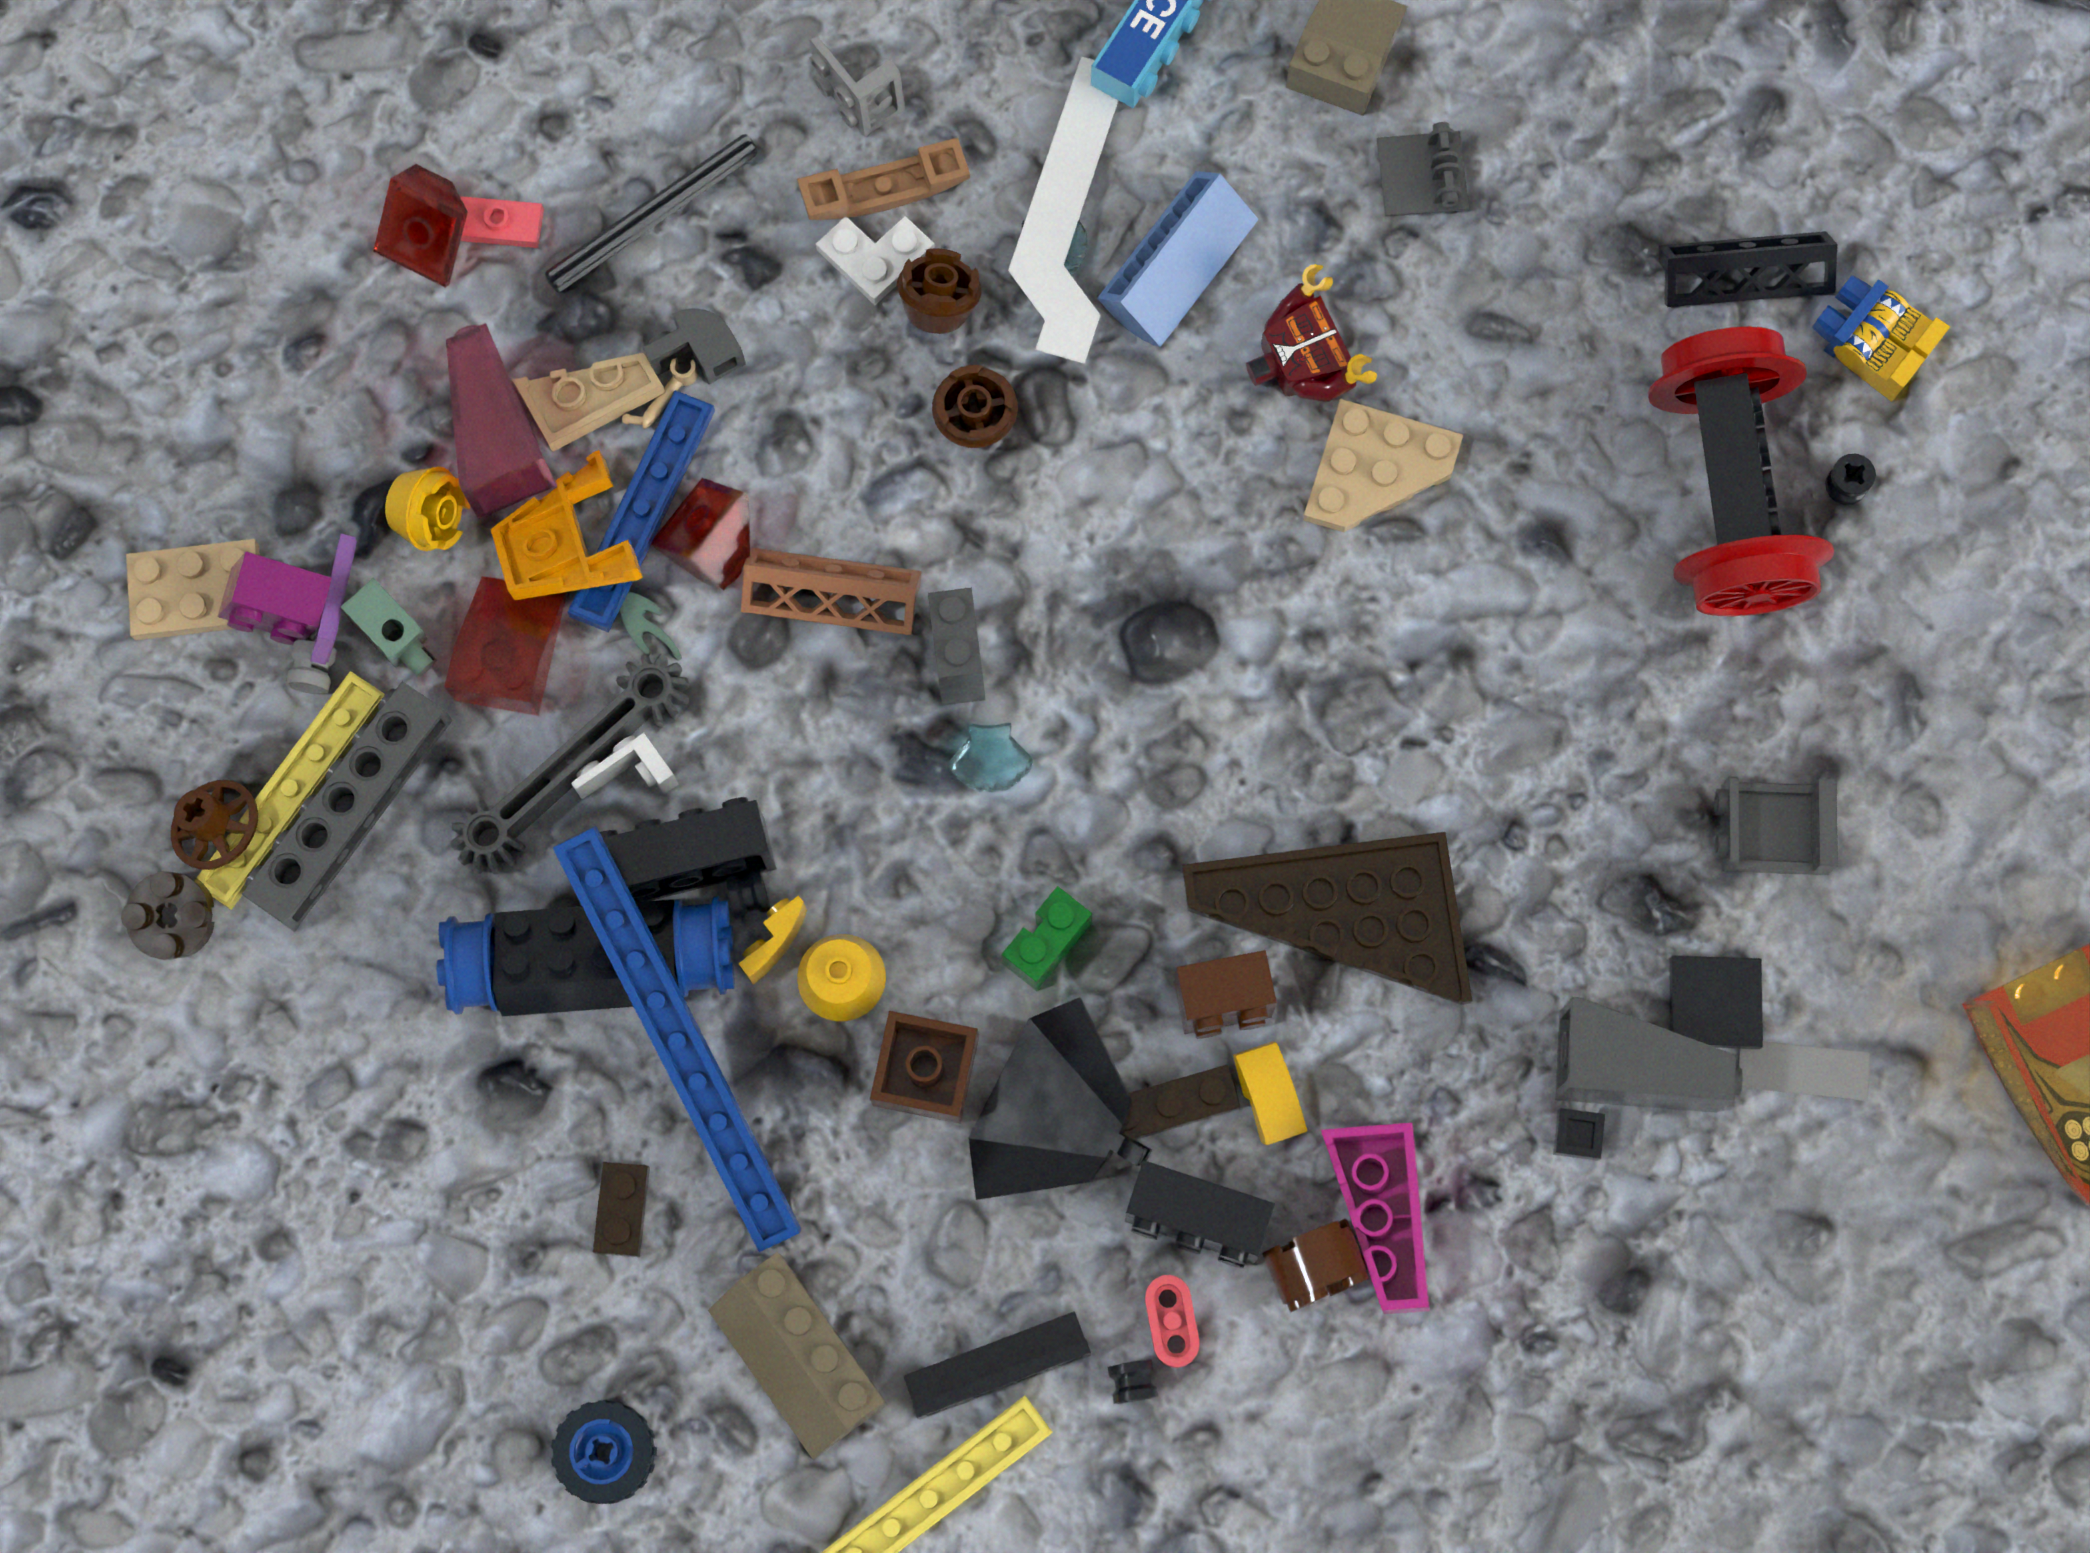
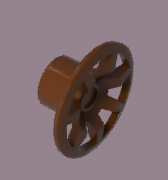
M230 780L208 782L184 794L175 806L171 825L170 839L176 855L185 864L200 870H212L231 863L246 850L256 832L258 823L256 801L244 786ZM224 789L234 790L242 795L230 803L223 804ZM246 804L248 805V825L230 819L231 815L239 813ZM227 831L235 834H244L240 843L230 851L224 834ZM195 838V847L192 856L189 857L185 853L181 841ZM209 842H213L221 857L212 861H201L208 851Z

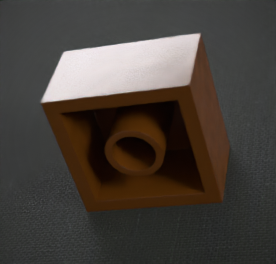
M1266 950L1176 967L1174 986L1184 1034L1195 1033L1196 1039L1209 1038L1222 1034L1221 1027L1239 1024L1240 1030H1250L1265 1026V1019L1272 1018L1277 1001Z
M889 1011L870 1095L872 1105L874 1107L961 1124L979 1041L978 1028Z

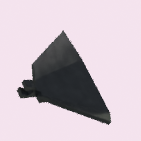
M1078 997L1028 1019L968 1137L976 1200L1090 1183L1094 1180L1105 1162H1109L1113 1152L1136 1166L1141 1165L1143 1160H1148L1153 1149L1123 1134L1129 1122L1127 1118L1133 1100L1082 998Z

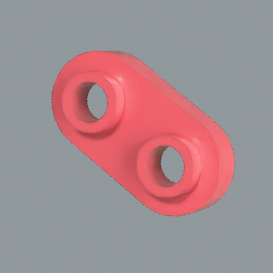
M1163 1275L1154 1279L1149 1284L1145 1294V1305L1155 1355L1160 1362L1168 1367L1181 1368L1187 1366L1195 1359L1200 1346L1190 1290L1183 1280L1173 1275ZM1164 1291H1170L1176 1296V1304L1171 1308H1165L1159 1302V1296ZM1178 1336L1184 1340L1185 1348L1181 1353H1172L1168 1349L1167 1342L1171 1337Z

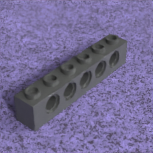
M403 681L396 689H390L383 696L378 706L380 710L370 724L366 723L359 728L352 740L353 747L344 759L340 758L331 765L325 777L326 783L317 795L312 794L304 801L299 810V819L290 830H284L276 838L272 846V851L274 852L263 866L258 865L254 868L246 879L245 886L247 888L242 895L294 932L453 721L443 708ZM399 725L407 726V733L404 738L396 742L389 741V733L394 727ZM372 760L381 761V767L375 775L371 777L362 776L363 768L368 762ZM346 795L354 796L353 806L348 811L336 812V805L340 798ZM326 830L328 834L326 842L318 848H310L309 842L312 835L317 831ZM292 866H300L299 878L291 884H283L285 871Z

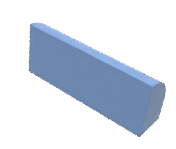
M1195 171L1097 299L1127 330L1140 339L1161 347L1259 219L1220 173Z

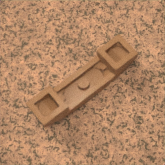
M954 138L919 147L916 156L839 175L838 169H833L798 178L797 184L809 220L843 219L845 216L850 218L882 212L928 198L969 179L970 172L959 139Z

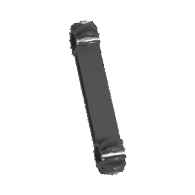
M643 653L641 655L642 666L638 668L633 662H627L625 666L630 676L621 675L617 676L616 679L618 686L625 690L490 811L484 800L477 801V813L475 814L467 808H462L461 813L467 821L465 824L460 822L452 823V830L461 836L454 838L450 842L454 850L461 851L458 857L460 863L464 866L472 863V869L477 874H481L488 864L494 875L500 873V861L504 860L509 866H515L516 861L510 853L512 851L524 852L526 848L525 844L516 838L573 788L571 783L577 779L576 774L581 768L592 761L602 762L613 752V748L620 741L631 736L651 717H653L657 727L664 726L663 715L667 713L675 720L680 717L674 705H688L689 698L682 691L690 687L687 677H679L682 672L681 665L676 662L668 666V659L663 654H660L654 664H652L648 654ZM656 682L663 685V690L659 696L652 699L642 696L643 689L648 684ZM489 828L498 829V838L492 845H479V837L483 831Z

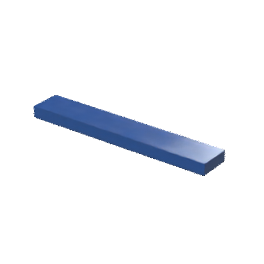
M674 391L596 553L628 540L635 551L639 567L641 566L714 415V405L679 391ZM633 581L578 590L568 609L569 617L609 633Z

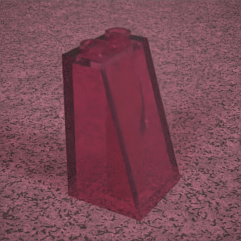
M484 323L480 326L469 325L461 328L453 337L446 339L458 478L463 494L477 518L480 519L552 489L557 484L487 324Z

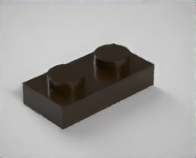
M603 1162L593 1253L640 1258L650 1173L648 1165Z

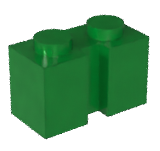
M1058 886L1035 912V921L1038 927L1033 934L1023 927L1001 954L1002 964L1036 991H1038L1092 924V912Z

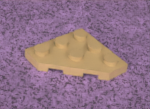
M1340 399L1303 521L1346 532L1358 526L1361 521L1379 512L1384 513L1411 499L1413 495L1433 485L1437 486L1449 480L1463 434Z

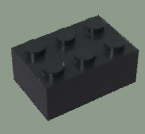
M1143 1160L1126 1211L1125 1222L1132 1224L1131 1232L1137 1235L1157 1240L1160 1233L1175 1238L1174 1246L1195 1254H1200L1202 1248L1220 1253L1218 1261L1244 1269L1247 1262L1255 1264L1259 1257L1275 1203Z

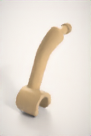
M674 358L670 364L673 376L664 387L665 393L654 399L643 416L623 414L622 423L627 425H643V429L653 425L668 405L674 391H678L681 386H689L697 380L698 370L694 360L691 361V369L688 373L679 374L678 360Z

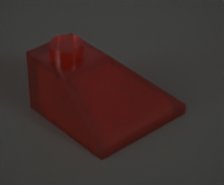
M414 164L391 177L373 252L443 287H447L450 284L468 214L453 182L418 164Z
M701 478L654 537L651 545L701 582L724 591L728 585L738 579L746 559L750 558L749 497L743 491Z

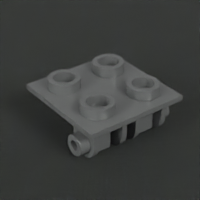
M1438 122L1433 125V131L1429 134L1379 137L1376 139L1385 217L1469 210L1460 131L1451 129L1448 122Z

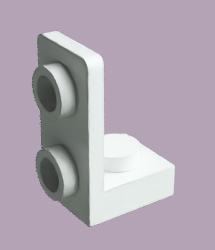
M644 733L637 738L632 735L620 741L613 748L614 753L600 763L596 760L585 765L576 774L577 779L571 783L581 799H584L640 760L641 762L635 768L649 788L657 783L662 792L666 794L679 785L672 771Z

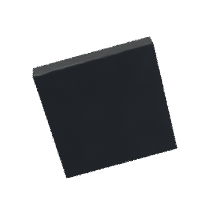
M1671 956L1669 958L1670 1031L1716 1048L1761 1049L1763 1047L1762 959Z

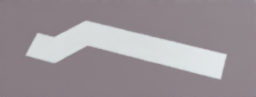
M1081 56L1008 271L1045 320L1035 350L1085 364L1100 314L1067 271L1064 262L1119 100L1091 86V65L1095 60Z

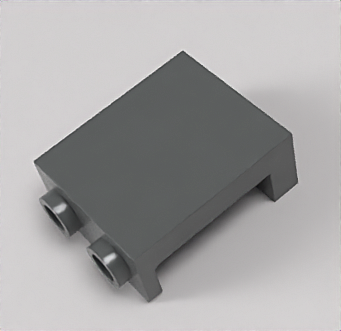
M1729 776L1721 785V789H1716L1714 811L1716 815H1721V832H1716L1714 850L1715 857L1722 858V871L1829 875L1838 867L1836 779H1818L1813 785L1739 782L1738 777Z

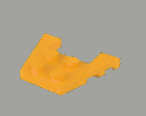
M600 450L587 456L585 459L588 464L574 475L567 471L555 480L557 487L538 501L534 496L490 529L507 590L514 600L636 581L643 578L635 551L628 540L594 555H588L573 505L614 487L606 460Z

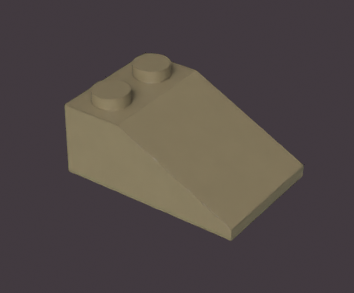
M1319 0L1303 30L1289 64L1286 88L1364 116L1407 11V6L1392 0Z

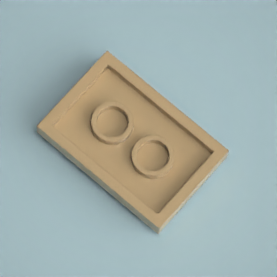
M255 539L126 554L130 636L136 641L233 629L227 625L228 620L217 617L231 568L246 551L260 555L258 542Z

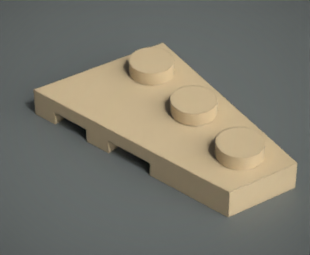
M644 352L594 362L591 368L572 372H567L566 369L551 371L550 376L529 380L528 377L512 379L552 452L665 393L662 383Z

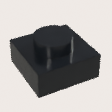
M1560 1108L1557 1112L1553 1155L1599 1161L1602 1154L1605 1114Z

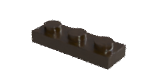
M1228 1065L1130 1092L1129 1094L1133 1102L1127 1118L1129 1122L1123 1134L1137 1140L1240 1110V1104Z

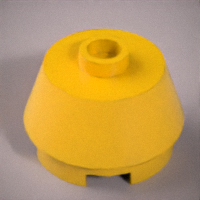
M437 466L404 472L394 480L387 494L385 514L388 525L394 532L421 551H432L436 548L441 550L449 549L463 534V531L457 530V527L461 520L462 509L470 510L469 490L464 480L455 478L444 467Z
M850 934L830 935L814 943L802 957L797 973L799 993L808 1008L822 1018L838 1022L854 1020L871 1011L880 1000L886 983L885 966L878 951L866 940Z

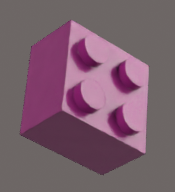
M246 551L231 568L217 617L228 620L227 625L233 629L253 632L254 628L271 633L270 638L276 642L293 645L294 641L307 639L319 627L332 578Z

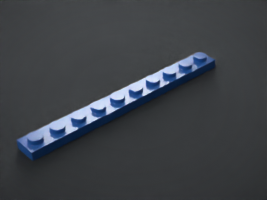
M597 826L554 846L553 850L758 1251L761 1252L799 1234L801 1227Z

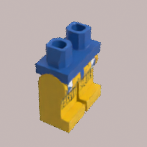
M1851 275L1835 298L1853 310L1852 314L1846 318L1828 305L1812 328L1829 342L1823 351L1833 358L1836 356L1842 364L1892 402L1951 326L1937 317L1932 321L1911 307L1899 294L1888 290L1889 286L1878 279L1873 287H1871L1866 282Z

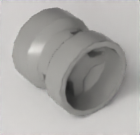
M294 641L291 652L294 665L287 672L285 685L300 692L328 694L331 684L328 671L329 667L335 663L337 650L333 647L329 662H326V665L310 661L315 641Z

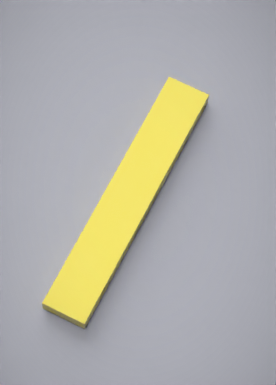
M350 671L255 798L258 808V823L256 832L246 850L231 863L212 870H202L197 876V879L207 887L214 899L229 909H233L247 888L245 882L249 874L258 865L263 866L274 852L272 851V846L276 838L284 830H290L300 817L299 810L304 801L312 794L317 795L327 781L325 777L331 765L336 760L343 759L353 746L352 740L356 732L364 724H369L377 714L379 703L385 695L383 692ZM249 809L246 810L238 822L248 825ZM229 833L226 841L230 851L240 843L244 834ZM218 850L214 853V855L211 857L209 861L221 857Z
M1024 1395L821 1553H899L1053 1432Z

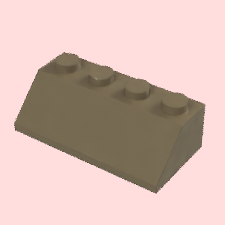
M778 1252L737 1281L708 1309L713 1319L813 1460L888 1405L785 1259Z

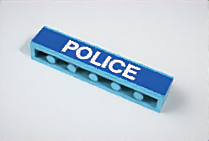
M1134 0L1091 65V86L1134 109L1141 96L1147 98L1153 91L1158 80L1156 73L1162 64L1168 66L1174 59L1179 48L1177 41L1183 32L1190 33L1195 27L1200 16L1198 9L1204 0Z

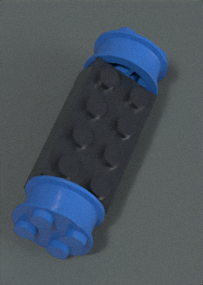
M715 896L711 904L685 906L681 899L635 902L684 998L688 997L690 990L718 988L720 995H725L727 989H735L733 962H730V952H734L733 926L729 925L727 900L720 901L719 896ZM582 906L496 912L495 915L488 913L484 921L458 922L455 916H449L447 921L439 922L440 947L444 948V959L437 960V980L439 986H445L447 1010H452L455 1015L462 1014L464 1007L490 1006L493 1012L500 1011L502 1017L633 1007Z

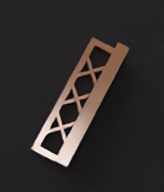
M752 548L744 563L741 612L912 635L916 598L920 589L922 571ZM753 582L770 584L780 596L772 602L752 600ZM801 589L813 590L822 602L814 608L802 607L792 595ZM843 595L856 596L865 608L856 614L845 613L835 601ZM887 600L906 603L904 621L887 619L878 607Z

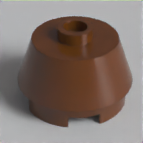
M941 248L927 249L924 257L917 258L912 262L908 259L898 276L897 289L906 316L915 327L925 332L944 334L957 330L963 325L981 298L982 289L978 270L976 267L974 270H971L968 265L961 262V254Z
M967 365L952 371L938 386L932 401V414L939 431L951 442L967 448H984L1000 441L1013 427L1018 412L1017 397L1010 383L999 373L984 368L981 365Z

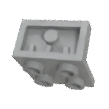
M817 35L809 40L812 52L809 61L816 73L813 76L814 83L826 98L832 95L839 104L837 109L840 116L850 128L856 125L866 137L905 110L900 71L890 59L881 66L875 65L870 67L861 75L859 81L855 82Z

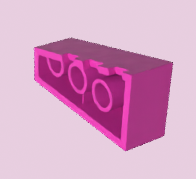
M1412 1123L1321 1130L1383 1313L1397 1314L1430 1311L1415 1138Z

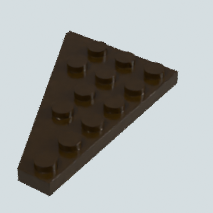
M1446 832L1182 865L1187 909L1189 912L1460 1005L1472 1002Z

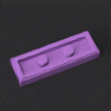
M340 534L329 575L332 580L320 624L317 628L310 659L311 662L326 665V662H329L342 612L341 606L344 603L357 544L356 537Z

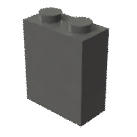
M972 587L928 593L942 705L986 700Z

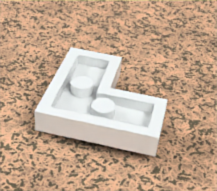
M845 216L816 243V248L846 279L876 305L897 286L898 276L903 270L905 262L908 259L912 262L917 258L924 257L926 250L935 248V244L906 216L876 243Z

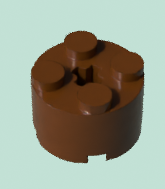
M1347 1218L1292 1238L1285 1246L1280 1247L1279 1244L1262 1253L1283 1305L1287 1304L1290 1313L1311 1305L1324 1297L1333 1296L1369 1279L1366 1272L1368 1270Z

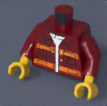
M1313 264L1304 270L1302 275L1303 283L1297 284L1281 300L1266 322L1261 340L1264 355L1246 362L1247 372L1255 386L1276 378L1285 396L1297 395L1301 399L1330 402L1355 388L1357 381L1371 384L1376 380L1377 373L1369 370L1361 375L1362 367L1373 359L1362 354L1351 358L1321 296L1314 298L1315 291H1327L1333 285L1332 277H1325L1316 285L1315 275L1322 270V265Z

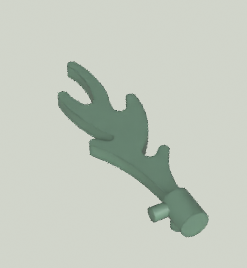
M628 592L619 611L624 626L634 643L644 654L649 656L651 651L646 646L643 635L650 633L660 639L672 651L676 660L680 661L682 656L670 637L658 626L643 617L646 612L660 616L662 610L649 599L639 594Z

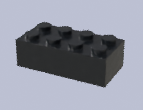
M746 797L727 800L722 803V808L705 812L703 808L686 810L678 814L679 819L661 823L660 819L642 821L635 825V830L618 834L616 830L600 832L635 902L653 901L726 882V876L735 875L741 878L748 876L751 870L758 868L761 869L762 873L777 869L761 809L757 800L748 801Z

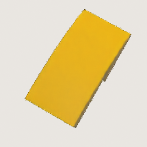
M799 895L791 901L788 898L782 899L767 912L769 918L763 924L772 938L767 942L764 939H760L743 952L742 956L745 959L738 963V965L753 985L777 964L796 938L807 913L806 906Z
M1272 1041L1233 1054L1243 1095L1250 1100L1260 1142L1267 1146L1308 1132L1292 1079L1277 1042Z

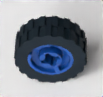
M597 1400V1402H587L580 1405L581 1408L576 1411L572 1410L566 1415L567 1419L563 1424H559L556 1429V1438L552 1440L551 1449H553V1457H551L552 1467L556 1469V1478L559 1483L564 1484L567 1492L580 1498L579 1500L588 1503L614 1504L619 1503L623 1499H629L635 1495L639 1488L644 1487L648 1482L646 1480L648 1475L653 1473L655 1467L653 1464L654 1456H657V1447L654 1446L653 1441L655 1438L653 1430L648 1427L647 1420L638 1414L635 1409L619 1402ZM603 1443L613 1447L610 1451V1460L606 1462L600 1461L596 1456L598 1446Z

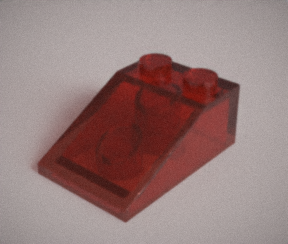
M482 576L455 642L444 687L453 700L539 716L567 592L514 600L507 590L505 580Z

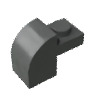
M691 308L672 313L677 329L673 332L664 331L657 334L649 341L647 346L643 347L644 354L657 376L670 370V364L674 358H677L679 365L693 357L709 384L746 365L742 348L728 325L716 314L703 309Z

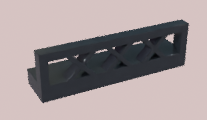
M1827 231L1659 245V263L1665 270L1664 303L1667 307L1835 293L1838 244ZM1825 262L1824 282L1805 283L1798 276L1810 263ZM1796 264L1792 269H1790V268L1787 266V265ZM1768 266H1780L1787 273L1775 286L1764 287L1756 280ZM1744 268H1753V269H1752L1750 272H1747ZM1737 269L1745 276L1731 290H1721L1714 283L1725 270ZM1712 271L1708 276L1703 273ZM1695 273L1703 280L1691 293L1676 294V274ZM1793 280H1795L1798 284H1790V283H1791ZM1751 283L1756 286L1755 288H1747ZM1709 287L1714 290L1705 292Z
M1074 1311L909 1373L903 1377L913 1403L912 1406L916 1418L922 1420L1091 1356V1351Z

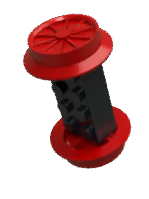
M1746 326L1716 329L1699 333L1674 343L1661 355L1663 376L1649 388L1648 400L1654 407L1663 411L1699 415L1717 539L1716 546L1698 551L1678 562L1673 569L1674 579L1683 585L1693 587L1696 609L1701 613L1712 616L1732 617L1764 614L1794 607L1813 599L1822 589L1819 567L1826 564L1834 556V546L1828 540L1819 537L1781 534L1778 512H1769V509L1777 508V501L1771 469L1763 470L1764 467L1771 466L1765 427L1757 428L1758 426L1765 425L1762 404L1786 395L1800 386L1807 376L1805 364L1799 359L1786 355L1784 339L1779 332L1763 327Z

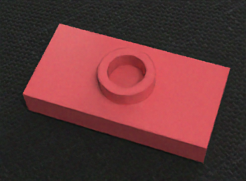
M459 196L453 236L456 241L539 248L544 208L541 203Z

